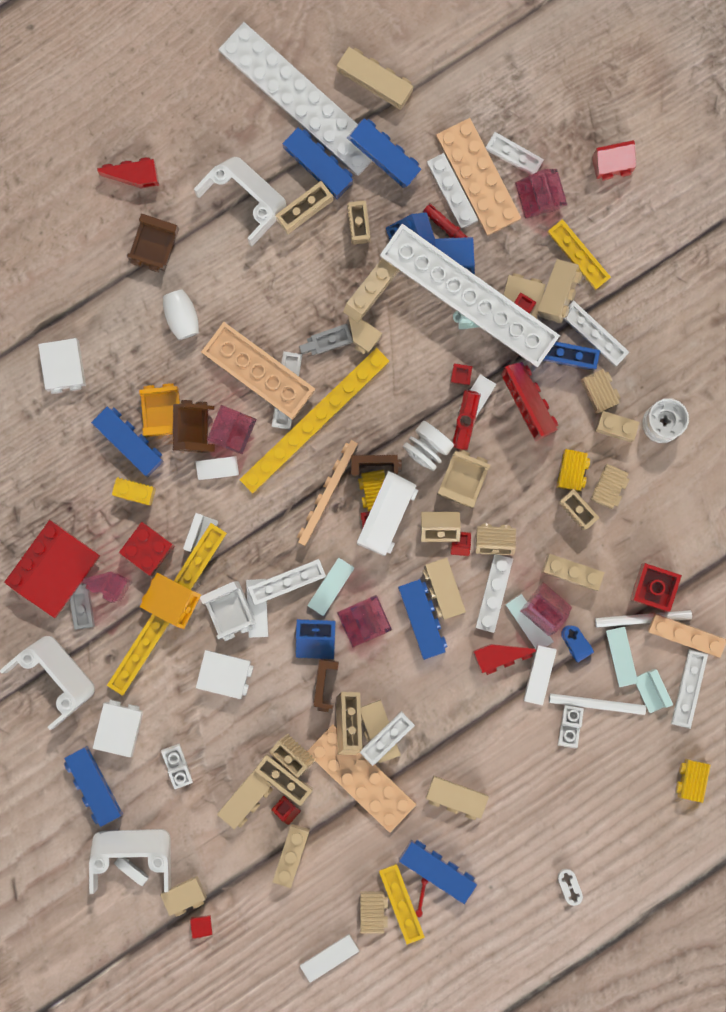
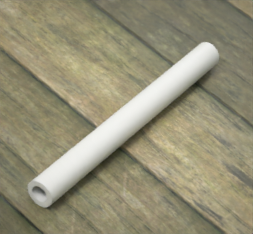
M691 610L656 613L675 621L692 620ZM654 613L595 618V626L598 628L651 623Z
M551 693L549 696V703L641 715L646 713V705Z

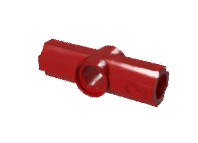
M464 391L453 438V447L457 449L468 450L481 397V394L476 391ZM462 416H468L471 419V424H465L462 421Z

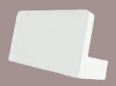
M195 513L183 549L192 552L210 523L217 526L218 521Z

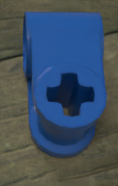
M568 625L562 629V639L577 663L594 653L593 648L578 627ZM569 630L575 631L573 634L574 638L568 637Z

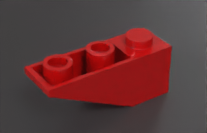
M149 157L141 158L138 162L122 161L120 165L104 164L102 168H97L100 176L140 189L159 186L156 163L154 159Z
M489 644L474 650L473 654L481 673L486 672L489 675L496 672L499 666L504 665V668L514 665V660L522 658L523 661L533 657L532 653L536 652L534 648Z

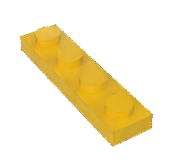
M563 219L548 230L547 233L570 261L579 265L582 275L595 291L611 278Z
M397 863L379 870L406 944L425 938Z

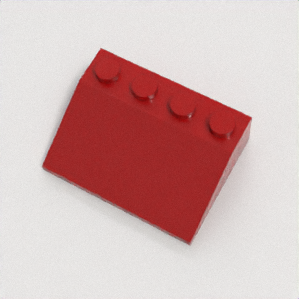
M523 362L508 365L502 371L501 376L535 442L558 430V422L554 416H550L548 412L550 408L547 401L539 395V392H541L537 382L533 383L530 377L532 372L529 366H524Z
M49 520L4 583L44 612L56 618L97 562L100 555L59 524Z

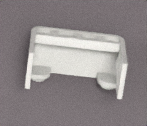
M232 157L215 166L194 188L196 196L200 198L213 183L223 185L233 178L259 202L253 210V216L260 224L247 238L249 245L253 246L275 223V215L287 207L285 199L241 158Z
M388 471L358 538L357 545L384 557L386 553H391L395 544L392 542V539L410 499L414 501L418 490L415 489L416 484Z
M52 636L40 638L0 670L3 674L8 673L18 663L26 669L33 668L40 663L63 690L64 693L56 701L57 709L62 715L48 726L49 730L56 728L92 697L95 692V686Z
M102 830L94 835L89 861L90 894H94L98 889V874L104 873L108 869L109 858L148 857V866L152 871L164 872V892H169L171 889V837L166 830Z

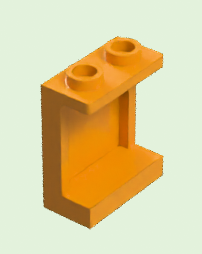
M173 383L163 384L161 388H155L154 385L143 386V389L139 390L144 427L142 428L143 436L173 435V404H180L179 388L174 386Z
M156 573L155 577L151 580L147 593L142 598L140 607L170 624L184 629L201 594L160 573Z

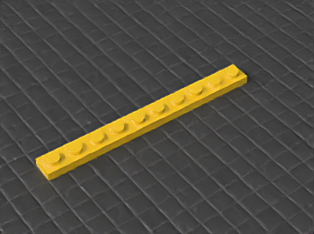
M376 347L239 480L253 494L390 361Z
M210 523L174 581L192 589L227 533ZM152 614L106 686L123 696L170 623Z

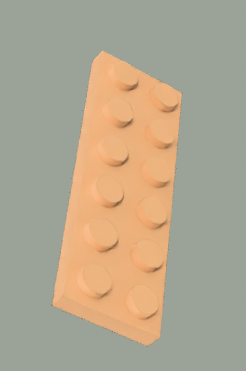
M468 118L436 134V138L486 235L489 236L521 220V216L471 119Z
M225 322L222 323L201 351L202 354L292 420L316 390Z
M334 724L307 750L315 758V761L389 833L417 805L376 765L372 766L360 752L357 755H338L337 727Z

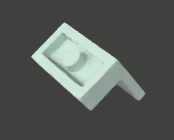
M652 669L637 676L638 683L636 686L649 713L673 705L657 669Z

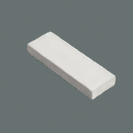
M494 132L486 146V150L533 177H535L544 159Z
M266 579L246 580V585L250 587ZM247 589V602L256 621V624L251 626L252 630L249 631V638L268 637L267 601L254 605Z
M537 644L524 701L543 705L557 649Z
M401 711L362 748L360 753L374 766L415 725Z
M350 934L300 964V967L311 983L358 953L359 949Z

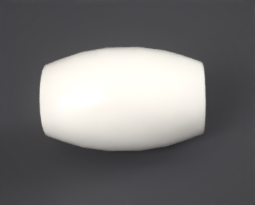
M181 289L164 295L163 310L165 318L177 339L183 340L198 334L197 313L192 301L184 290Z

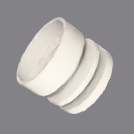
M672 398L662 399L645 412L642 419V427L646 436L652 441L668 443L687 429L689 414L681 402ZM664 419V422L667 424L663 426V423L660 422V420Z
M422 421L415 430L420 439L418 440L410 436L409 440L414 446L406 442L403 448L421 466L434 471L437 466L431 460L440 464L441 459L437 453L447 455L454 444L431 424Z

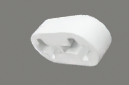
M119 857L114 862L122 872L141 886L149 879L146 873L126 857Z
M567 868L560 870L557 878L567 903L573 906L580 904L583 895L575 874ZM564 873L572 875V877L569 878V881L571 883V885L569 886L567 885L565 880L562 881V878H564ZM571 888L573 889L575 894H579L578 896H576V901H573L572 899L568 898L571 896L569 890Z

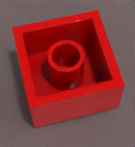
M141 522L119 553L146 574L152 576L175 545L147 524Z
M642 563L630 600L670 612L682 575Z

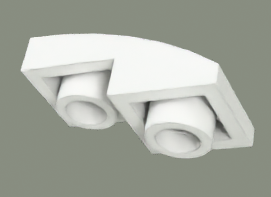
M481 374L471 388L472 391L481 394L476 417L496 386L494 382Z
M237 456L196 461L198 480L239 475Z
M564 706L558 746L578 748L584 708Z
M180 743L161 750L174 789L193 783Z

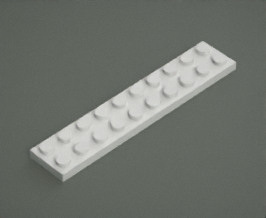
M245 22L218 49L223 56L356 176H359L372 162L371 159L347 139V136L357 126V123Z
M401 224L380 254V257L535 367L540 365L560 337L559 334L404 224Z

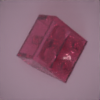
M543 169L515 182L525 219L550 213L567 206L557 169Z
M221 405L207 441L226 450L243 455L257 419Z
M112 571L85 578L82 581L86 584L85 588L93 593H102V598L111 603H115V601L121 602L132 583L131 580Z
M542 582L520 612L550 636L557 633L567 620L572 606Z
M377 595L337 612L352 648L392 630Z

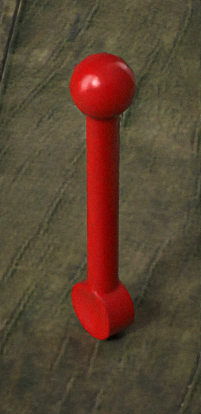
M425 878L421 879L422 888L419 905L415 911L417 917H422L423 915L422 905L425 887L428 883V880Z

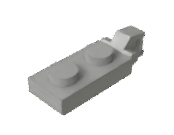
M344 324L312 335L307 339L308 343L300 345L299 349L302 355L309 352L312 355H318L351 344L353 339L348 325Z
M82 581L70 598L75 630L95 627L88 584H84V581Z

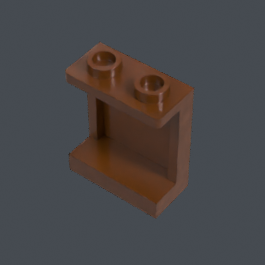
M141 213L139 218L140 224L127 258L135 266L141 267L143 264L149 266L148 269L159 273L161 270L165 272L179 231L178 225Z
M181 400L180 404H173V451L215 452V444H208V411L214 410L215 406L208 405V402H196V404H193L192 400Z
M351 455V478H359V466H393V473L398 475V472L402 471V459H398V455Z
M319 660L314 707H318L317 711L329 712V709L334 707V703L323 702L326 669L338 670L339 661Z

